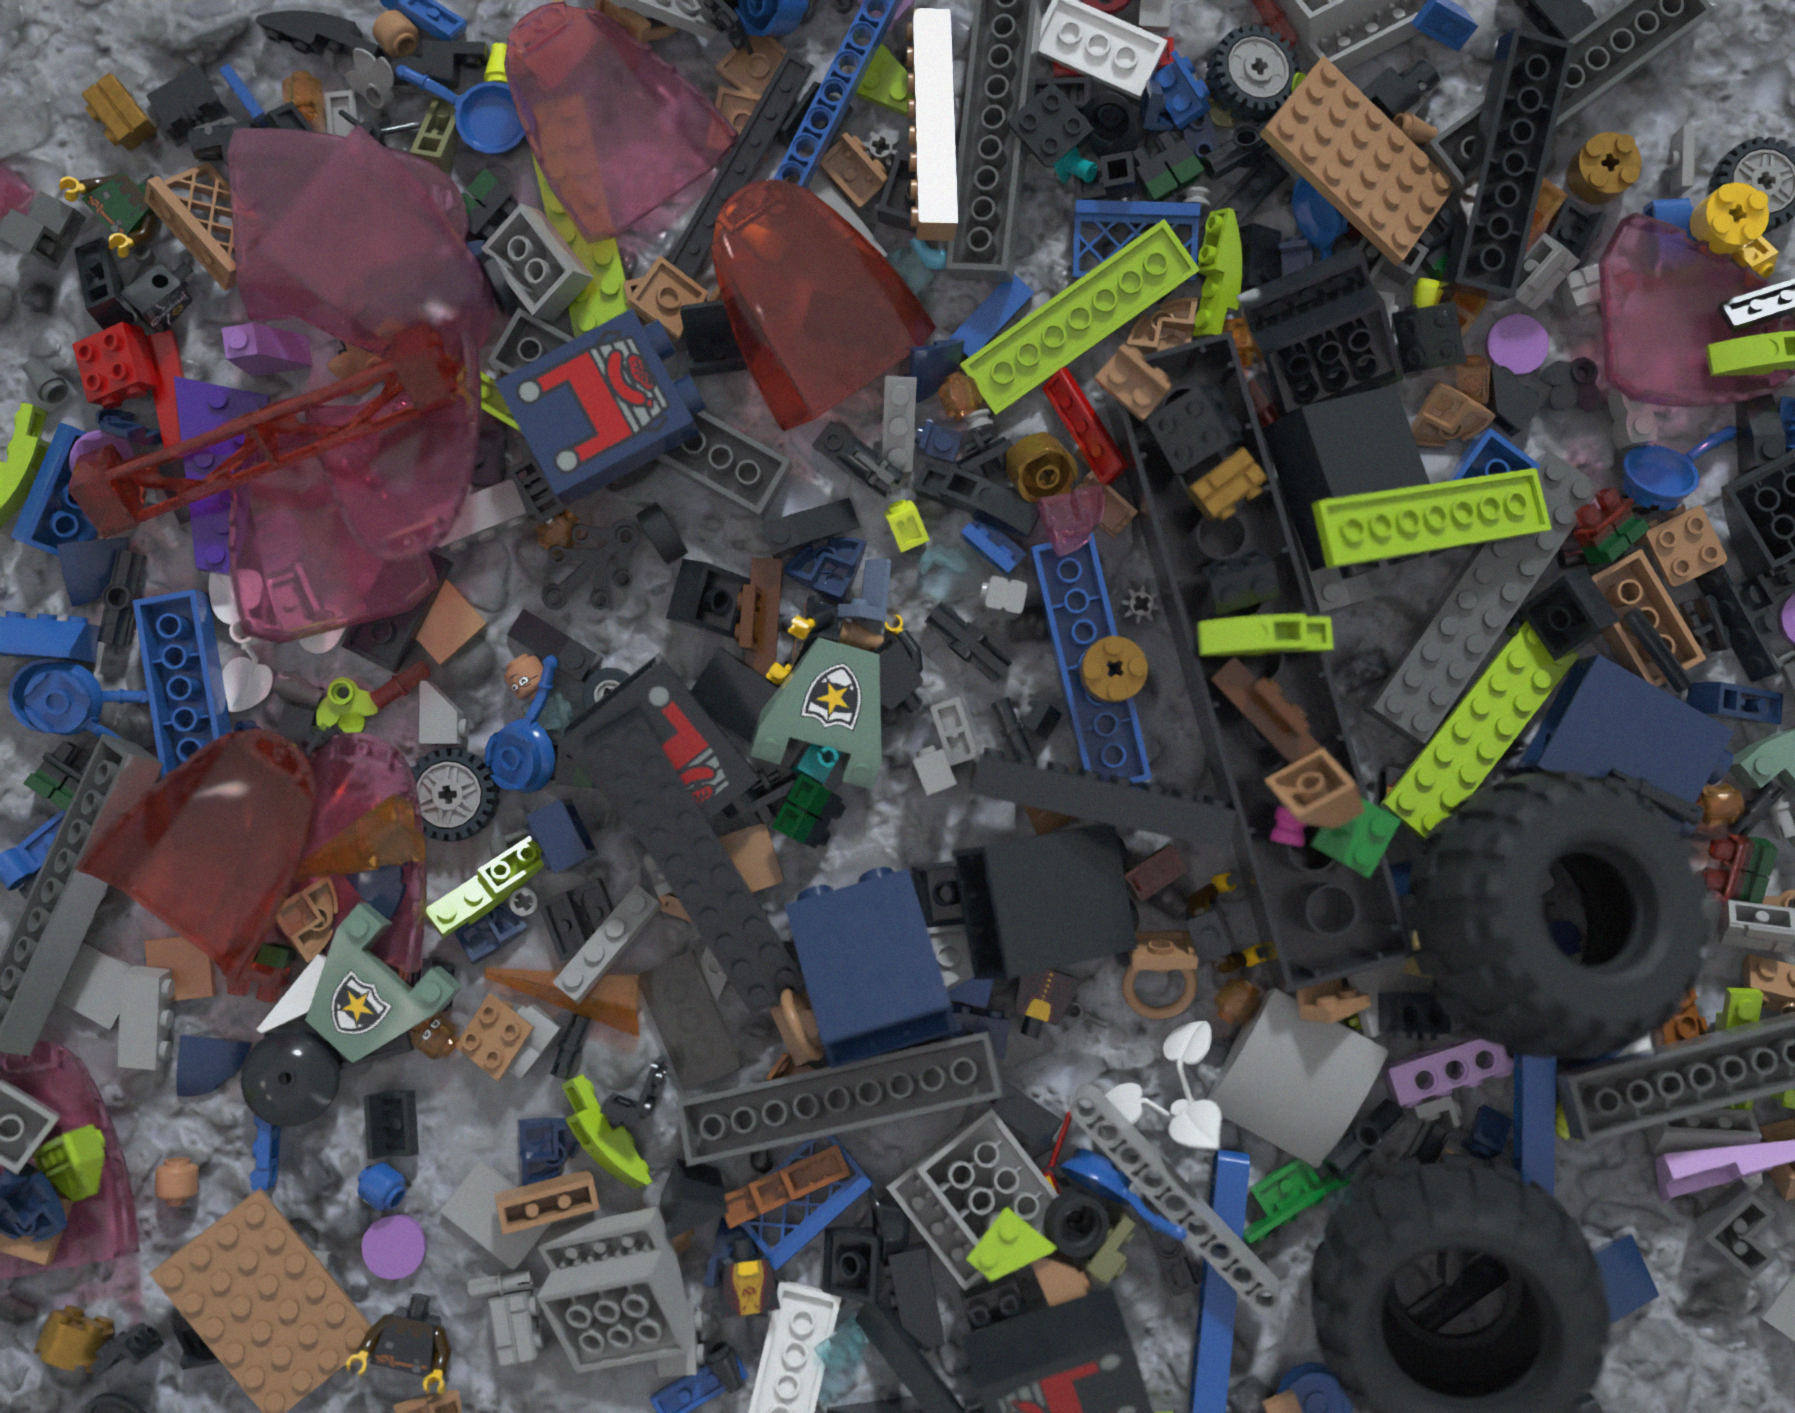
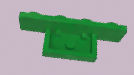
M1296 1157L1249 1187L1266 1215L1245 1228L1243 1238L1248 1244L1253 1241L1254 1243L1262 1242L1270 1236V1230L1279 1224L1285 1226L1297 1218V1213L1305 1207L1313 1208L1324 1200V1195L1331 1190L1338 1191L1346 1187L1351 1182L1350 1178L1356 1174L1355 1171L1343 1182L1332 1178L1329 1174L1319 1179L1311 1165Z

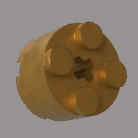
M1615 132L1600 133L1589 139L1575 153L1567 166L1566 179L1574 195L1577 193L1588 204L1604 205L1618 198L1633 185L1640 176L1642 165L1641 155L1636 146L1635 139L1628 134L1622 135Z
M1039 432L1024 437L1014 446H1011L1006 453V472L1008 478L1022 497L1030 503H1037L1040 506L1054 505L1069 495L1074 479L1077 480L1078 468L1076 461L1065 447L1047 432Z
M1110 636L1097 641L1086 651L1080 662L1082 686L1092 698L1100 702L1118 703L1132 697L1142 688L1147 677L1148 663L1144 653L1134 642L1123 637ZM1115 663L1119 666L1117 671L1120 676L1115 674L1110 677L1107 674L1109 668L1106 664L1113 665Z
M65 1305L64 1310L55 1309L49 1313L33 1353L42 1352L39 1359L50 1365L74 1371L77 1365L86 1366L84 1372L92 1373L89 1367L98 1359L95 1353L112 1338L114 1333L112 1327L115 1321L105 1316H96L95 1319L83 1315L84 1309L74 1305Z

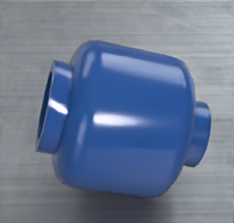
M380 1162L373 1167L369 1165L362 1170L358 1177V1196L375 1210L394 1209L406 1195L405 1177L387 1163Z

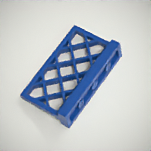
M1076 200L1073 210L1072 279H1080L1090 272L1079 271V259L1087 251L1101 264L1121 250L1134 237L1138 238L1141 236L1139 232L1146 225H1156L1163 219L1171 226L1172 230L1177 226H1191V238L1183 246L1186 249L1191 244L1189 255L1197 265L1198 222L1201 203ZM1081 223H1093L1101 231L1090 244L1080 235ZM1101 224H1110V225H1109L1107 228H1104ZM1116 224H1124L1132 233L1121 244L1108 232ZM1132 225H1141V226H1139L1137 229H1135ZM1103 236L1116 248L1105 260L1093 248ZM1080 242L1085 246V248L1081 252ZM1197 274L1185 282H1196Z
M835 1135L828 1136L827 1138L832 1143V1147L838 1144L845 1162L856 1172L847 1182L835 1181L829 1184V1196L824 1203L811 1202V1193L806 1194V1202L791 1201L784 1204L782 1223L765 1222L764 1213L760 1215V1221L748 1220L741 1224L769 1258L771 1266L775 1271L782 1268L868 1191L869 1187L876 1183ZM818 1139L804 1142L768 1175L790 1166L796 1159H806L814 1155L815 1142ZM810 1147L809 1156L801 1155ZM834 1185H843L834 1193ZM788 1204L805 1206L804 1221L800 1224L787 1223ZM810 1206L818 1207L810 1214ZM753 1225H759V1233ZM764 1226L781 1227V1240L772 1249L763 1239ZM786 1228H795L786 1236Z

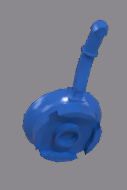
M406 65L396 67L395 72L399 79L406 80L418 86L421 90H426L455 106L456 128L463 141L474 150L498 156L502 155L501 153L517 149L524 140L530 121L528 106L521 94L510 85L497 81L481 82L458 97V95L446 87L429 79L428 75H422Z
M1302 176L1298 178L1293 188V215L1301 234L1305 239H1309L1314 247L1321 250L1319 260L1321 261L1332 256V245L1338 236L1349 231L1350 228H1346L1349 221Z
M1726 426L1717 433L1709 434L1706 439L1694 446L1685 455L1659 445H1642L1631 449L1625 455L1623 461V491L1631 500L1649 509L1652 504L1659 505L1658 510L1666 511L1676 508L1682 503L1684 498L1688 497L1698 487L1700 477L1693 463L1711 449L1718 448L1728 440H1733L1737 436L1736 427Z
M553 655L547 656L542 663L544 665L540 682L537 684L538 690L525 715L526 718L506 724L499 732L490 736L485 747L486 767H491L493 775L490 776L492 780L503 789L527 794L540 791L550 781L554 771L555 753L552 741L544 728L537 722L547 702L550 690L553 689L554 674L558 667V660Z
M51 658L32 660L19 668L10 681L8 690L10 710L19 723L32 731L49 733L36 727L27 717L24 706H26L25 698H23L24 690L36 671L46 664L59 662L60 660ZM124 689L102 691L103 702L149 704L148 692L145 689L142 691Z
M59 661L46 664L34 673L24 690L23 698H25L26 706H24L25 713L36 727L45 732L64 736L91 731L98 738L101 737L102 733L120 738L114 732L98 723L100 720L99 716L102 713L104 698L100 683L90 671L76 663Z
M1077 1147L1072 1158L1060 1165L1059 1168L1064 1174L1088 1190L1115 1203L1125 1206L1130 1204L1137 1214L1152 1226L1153 1231L1162 1232L1179 1241L1186 1239L1187 1230L1163 1219L1160 1215L1155 1216L1145 1207L1135 1193H1131L1129 1188L1132 1180L1121 1169L1117 1172V1168L1113 1166L1114 1162L1086 1148L1079 1149Z
M1306 1362L1293 1367L1282 1378L1276 1392L1277 1395L1292 1389L1302 1413L1353 1412V1405L1337 1385V1373H1331L1323 1363Z

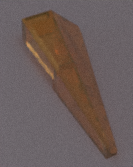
M393 793L291 869L292 874L297 881L305 882L306 878L318 877L323 879L328 878L330 874L347 875L376 870L380 866L388 864L400 866L406 861H425L424 834L414 827L412 802Z
M505 967L484 968V976L489 980L630 1035L640 1036L642 1007L640 1006L641 975L605 973L581 1003L578 1004L552 983L562 970Z

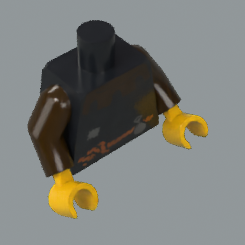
M1231 872L1214 875L1211 883L1206 884L1189 897L1188 907L1186 908L1185 921L1203 963H1211L1219 973H1229L1245 966L1252 967L1266 961L1265 957L1261 959L1256 953V949L1262 947L1260 944H1255L1239 952L1217 899L1218 893L1235 890L1236 883L1230 885L1227 883V877L1231 875Z
M414 1293L411 1296L409 1308L397 1307L392 1313L384 1314L367 1331L357 1349L359 1354L353 1355L347 1360V1372L353 1363L361 1362L363 1366L358 1372V1377L363 1376L367 1370L366 1359L371 1358L370 1364L426 1377L423 1387L427 1394H429L430 1385L438 1381L440 1382L438 1394H443L446 1384L442 1376L447 1373L452 1347L446 1329L441 1326V1317L427 1313L431 1298L425 1294Z

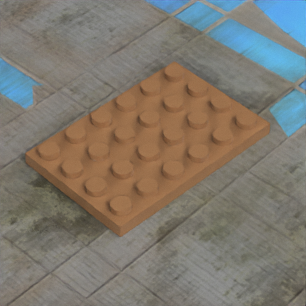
M1324 55L1315 63L1259 133L1274 150L1395 266L1405 259L1454 189L1449 176L1442 172L1402 130L1385 116Z
M261 1187L163 1261L149 1274L262 1413H286L346 1365L347 1360L351 1356L359 1354L357 1349L367 1331L372 1327V1324Z

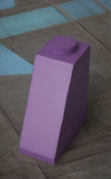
M257 323L221 328L226 359L251 377L313 367L307 335Z

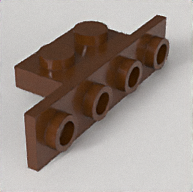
M752 557L750 584H743V592H739L737 597V609L741 611V621L735 627V641L739 642V648L745 650L744 662L766 676L769 669L777 661L783 559Z
M1233 657L1210 679L1291 765L1322 748L1307 733L1306 730L1310 726L1305 721L1307 715L1294 703L1291 706L1282 697L1284 692L1277 683L1271 679L1267 682L1265 678L1257 680L1236 657Z

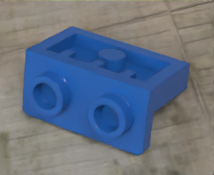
M1174 50L1170 53L1174 61L1154 74L1150 80L1160 82L1162 91L1166 94L1165 108L1178 129L1181 130L1211 110L1207 101V97L1211 94L1202 79L1196 82L1192 76L1196 70L1187 56L1181 58L1178 52Z
M974 520L972 523H968L960 532V538L1006 578L1026 556V553L997 527Z

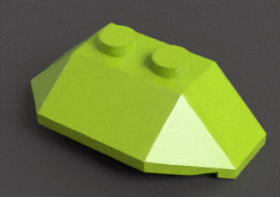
M93 1124L63 1134L37 1148L32 1153L38 1171H42L50 1184H53L59 1193L73 1202L98 1192L105 1155L103 1151L105 1140L99 1129L95 1130Z

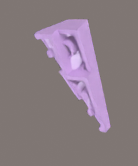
M1795 1140L1662 1154L1655 1159L1662 1203L1668 1202L1677 1196L1688 1193L1694 1194L1706 1188L1727 1184L1773 1170L1775 1166L1790 1162L1795 1163Z

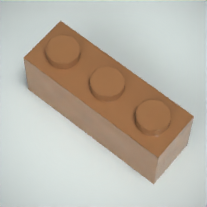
M589 1169L494 1194L503 1235L599 1209L594 1179Z

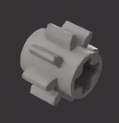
M887 130L883 134L878 135L871 132L870 143L863 142L866 147L865 152H869L867 155L872 161L877 159L884 167L891 170V161L895 158L896 152H898L893 150L898 146V139L891 140L888 137ZM880 148H885V149H886V150H883V152H882L881 155H880V154H876V152H879V151H880Z
M1142 586L1139 589V593L1136 594L1132 589H1129L1127 591V595L1130 597L1129 601L1122 600L1120 602V605L1127 609L1123 618L1125 619L1129 616L1135 618L1134 623L1136 626L1140 623L1141 618H1145L1150 623L1153 620L1150 612L1160 609V606L1154 605L1153 602L1157 593H1152L1151 595L1145 593V586ZM1135 599L1138 602L1142 600L1146 602L1147 605L1143 608L1144 611L1141 609L1138 611L1134 610Z

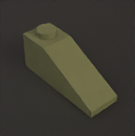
M433 97L410 150L414 181L445 186L454 165L460 134L456 128L455 106L439 97Z

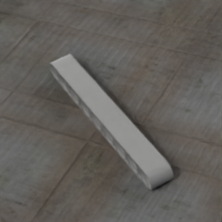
M1090 1084L1078 1087L1070 1106V1113L1073 1119L1170 1222L1187 1230L1186 1239L1254 1311L1262 1315L1275 1313L1280 1305V1282L1277 1277L1098 1088ZM1087 1100L1091 1102L1094 1107L1085 1108L1079 1103V1101ZM1110 1124L1116 1130L1109 1132L1104 1130L1101 1125ZM1133 1148L1138 1154L1129 1155L1124 1149ZM1156 1172L1161 1177L1153 1179L1147 1176L1146 1173ZM1179 1196L1183 1201L1174 1202L1169 1197ZM1198 1219L1202 1220L1205 1224L1198 1226L1191 1221ZM1221 1243L1228 1248L1218 1249L1214 1244ZM1239 1267H1244L1250 1271L1247 1273H1242L1236 1269ZM1267 1291L1270 1292L1272 1295L1262 1296L1259 1294V1292Z

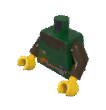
M126 173L83 179L79 182L70 176L63 177L60 180V190L72 189L65 192L66 200L70 202L76 201L79 193L84 196L81 199L112 233L109 237V249L118 247L119 257L126 258L129 255V249H136L155 239L160 218L144 201L147 180L155 177L152 173L140 184Z

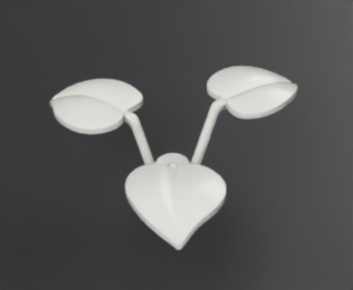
M231 572V576L210 573L209 597L212 609L218 619L230 624V636L234 641L242 643L241 648L246 650L252 659L251 661L246 657L234 658L226 664L222 672L228 710L230 712L245 711L265 700L270 694L274 683L273 671L267 665L258 664V656L250 646L261 642L267 632L283 633L281 627L263 626L261 622L249 619L250 614L248 611L254 610L260 601V589L252 577L241 572ZM324 603L326 615L322 616L323 628L299 636V642L305 650L316 654L326 653L339 643L348 627V619L340 609Z
M1200 1020L1182 1025L1172 1031L1164 1042V1055L1169 1061H1177L1176 1067L1186 1099H1179L1172 1104L1171 1112L1164 1110L1147 1098H1142L1143 1090L1138 1084H1121L1107 1092L1105 1096L1132 1125L1141 1117L1143 1112L1142 1105H1147L1166 1117L1170 1122L1169 1133L1177 1143L1198 1149H1219L1220 1109L1210 1100L1195 1102L1183 1069L1184 1062L1189 1065L1197 1064L1207 1054L1212 1039V1030L1209 1023ZM1103 1124L1108 1129L1116 1130L1110 1124Z

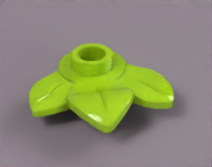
M346 677L337 678L330 683L327 697L318 704L316 711L317 725L319 727L322 722L329 727L338 724L345 734L355 739L364 729L365 716L378 713L377 701L370 692L360 690L354 680ZM346 687L349 690V695L347 698L342 699L340 690Z

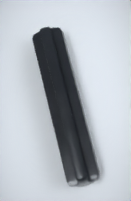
M1640 608L1629 611L1623 617L1624 621L1674 690L1682 692L1688 689L1693 684V680Z

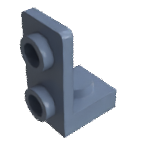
M868 559L865 561L862 599H851V604H838V617L862 622H886L891 560Z

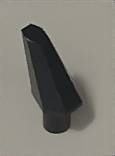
M1532 590L1507 624L1506 633L1508 635H1517L1520 626L1524 624L1525 617L1520 608L1530 601Z

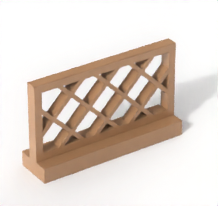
M209 162L165 180H161L159 176L147 180L144 201L224 291L235 287L238 279L288 256L289 251ZM207 175L215 185L210 187L195 183V179ZM179 187L190 190L189 198L177 196L170 189ZM193 191L213 196L212 203L193 200ZM216 197L230 200L235 206L234 210L216 206ZM190 209L209 212V221L195 218ZM217 214L233 218L232 226L212 222L213 215ZM236 220L250 223L255 228L254 232L235 228ZM211 231L230 235L229 244L216 241L211 236ZM234 236L253 241L252 249L233 245ZM257 242L270 245L274 252L268 254L256 251ZM231 253L249 257L250 263L239 267L231 258Z

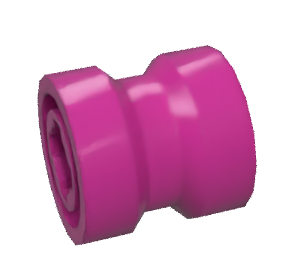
M1277 807L1275 817L1278 822L1276 828L1272 830L1270 840L1303 847L1305 841L1303 830L1308 824L1298 822L1288 809Z

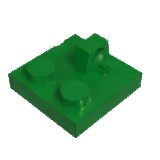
M1361 798L1365 811L1363 814L1337 828L1319 826L1309 845L1366 878H1370L1401 820Z

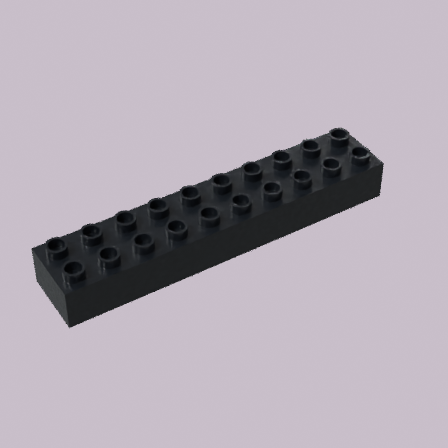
M1232 331L1143 355L1145 357L1144 362L1152 369L1159 368L1170 379L1168 383L1172 385L1169 393L1143 422L1101 386L1100 388L1118 449L1129 465L1124 471L1135 509L1138 511L1137 516L1218 796L1224 801L1229 802L1228 807L1237 811L1231 841L1273 986L1287 992H1292L1413 958V946L1385 851L1370 878H1366L1309 845L1319 825L1308 824L1304 827L1303 835L1305 836L1303 847L1270 840L1272 830L1276 828L1278 822L1275 817L1277 807H1286L1269 788L1265 779L1291 764L1210 680L1233 657H1236L1257 680L1265 678L1267 682L1271 679L1277 683L1283 690L1284 694L1282 697L1290 706L1293 703L1296 704L1307 715L1305 721L1310 726L1306 730L1307 733L1325 749L1356 784L1360 797L1370 802L1326 652H1266L1262 655L1200 656L1197 628V623L1286 614H1306V617H1315ZM1212 383L1224 395V406L1229 415H1233L1241 426L1240 435L1243 440L1232 447L1221 449L1183 473H1176L1148 425V418L1195 387ZM1241 448H1244L1267 478L1260 484L1263 491L1248 502L1243 497L1235 503L1234 506L1237 510L1222 522L1218 517L1210 522L1189 497L1187 490ZM1264 550L1274 561L1280 597L1217 615L1213 610L1208 581L1203 576L1202 568L1211 566L1217 560H1231L1241 557L1247 551Z

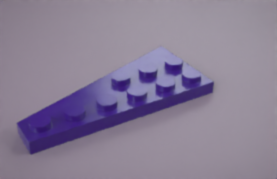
M174 376L196 568L199 571L231 576L271 398L269 395Z

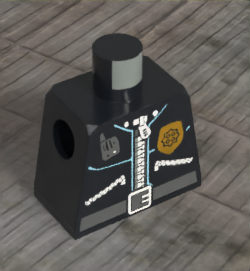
M185 262L172 273L162 264H157L125 288L120 294L135 315L154 333L164 332L192 303L193 299L186 290V287L198 276Z

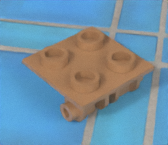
M489 992L455 1047L500 1082L535 1027L512 1010L513 1004L506 1000L501 1001Z

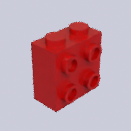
M121 322L72 344L88 403L101 405L104 409H114L120 407L123 401L130 398L144 397L147 395V391L159 386L142 327Z

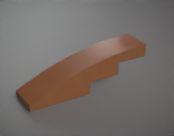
M838 1144L726 1194L729 1213L723 1216L728 1229L850 1175Z

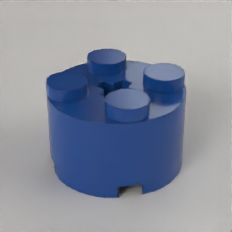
M738 0L739 8H735V13L740 19L745 32L749 35L759 37L785 36L793 33L798 28L803 14L808 10V0Z

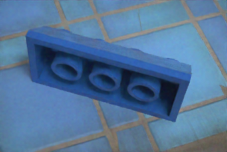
M59 422L11 538L59 556L57 544L94 540L114 491L110 493L92 491L82 486L72 475L69 466L70 451L75 442L87 432Z
M6 611L5 617L0 616V656L35 659L51 658L61 661L96 663L97 638L100 626L89 624L86 617L68 616V621H57L56 615L37 614V619L26 618V613Z

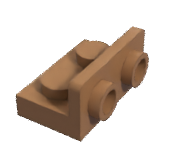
M1122 344L1118 348L1117 353L1095 376L1094 381L1143 422L1169 393L1172 385L1168 383L1170 379L1159 368L1152 369L1144 362L1145 357L1138 349L1133 346L1128 348L1125 344Z
M1342 978L1296 990L1300 1020L1334 1023L1371 1006L1370 993L1356 992L1354 987H1343Z

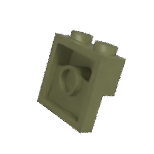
M1118 1203L1108 1215L1109 1229L1105 1241L1094 1253L1082 1257L1083 1267L1088 1271L1086 1275L1101 1287L1104 1283L1108 1285L1112 1278L1118 1279L1125 1270V1260L1127 1257L1120 1245H1126L1135 1233L1133 1227L1136 1223L1129 1211Z

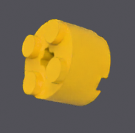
M1735 182L1722 185L1703 199L1692 211L1689 223L1692 237L1696 236L1700 243L1699 247L1711 255L1727 256L1741 250L1758 239L1767 227L1769 221L1767 195L1763 191L1744 183Z

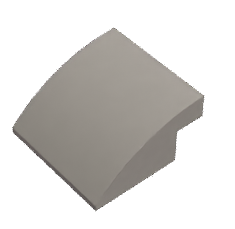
M1276 0L1286 22L1312 66L1324 55L1341 73L1421 33L1411 22L1427 2V0Z
M1274 988L1267 991L1255 1018L1243 1022L1207 1100L1214 1102L1219 1107L1223 1118L1314 1168H1319L1322 1160L1336 1146L1361 1107L1383 1066L1389 1050L1338 1022L1325 1023L1300 1020L1297 1000Z
M992 1108L954 1131L883 1185L964 1291L984 1275L969 1263L966 1258L1006 1206L1043 1236L1045 1234L1043 1224L1045 1211L1051 1201L1058 1196L1057 1192Z
M658 1207L545 1231L537 1247L550 1270V1274L541 1288L537 1300L576 1373L690 1353L692 1348L685 1289L671 1239L669 1240L667 1237L665 1223Z

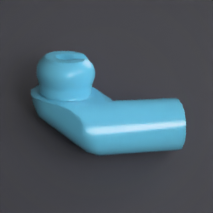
M916 237L909 241L911 248L923 267L936 270L945 269L947 250L931 249L925 240H916Z

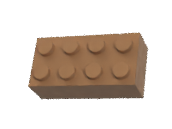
M1642 549L1626 554L1590 575L1621 619V621L1602 634L1624 669L1656 687L1668 681L1624 621L1623 617L1635 608H1640L1685 671L1706 659Z

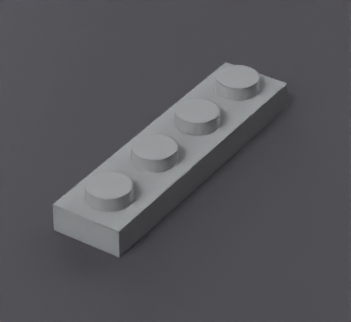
M636 884L552 983L576 1003L580 1004L661 908V903Z

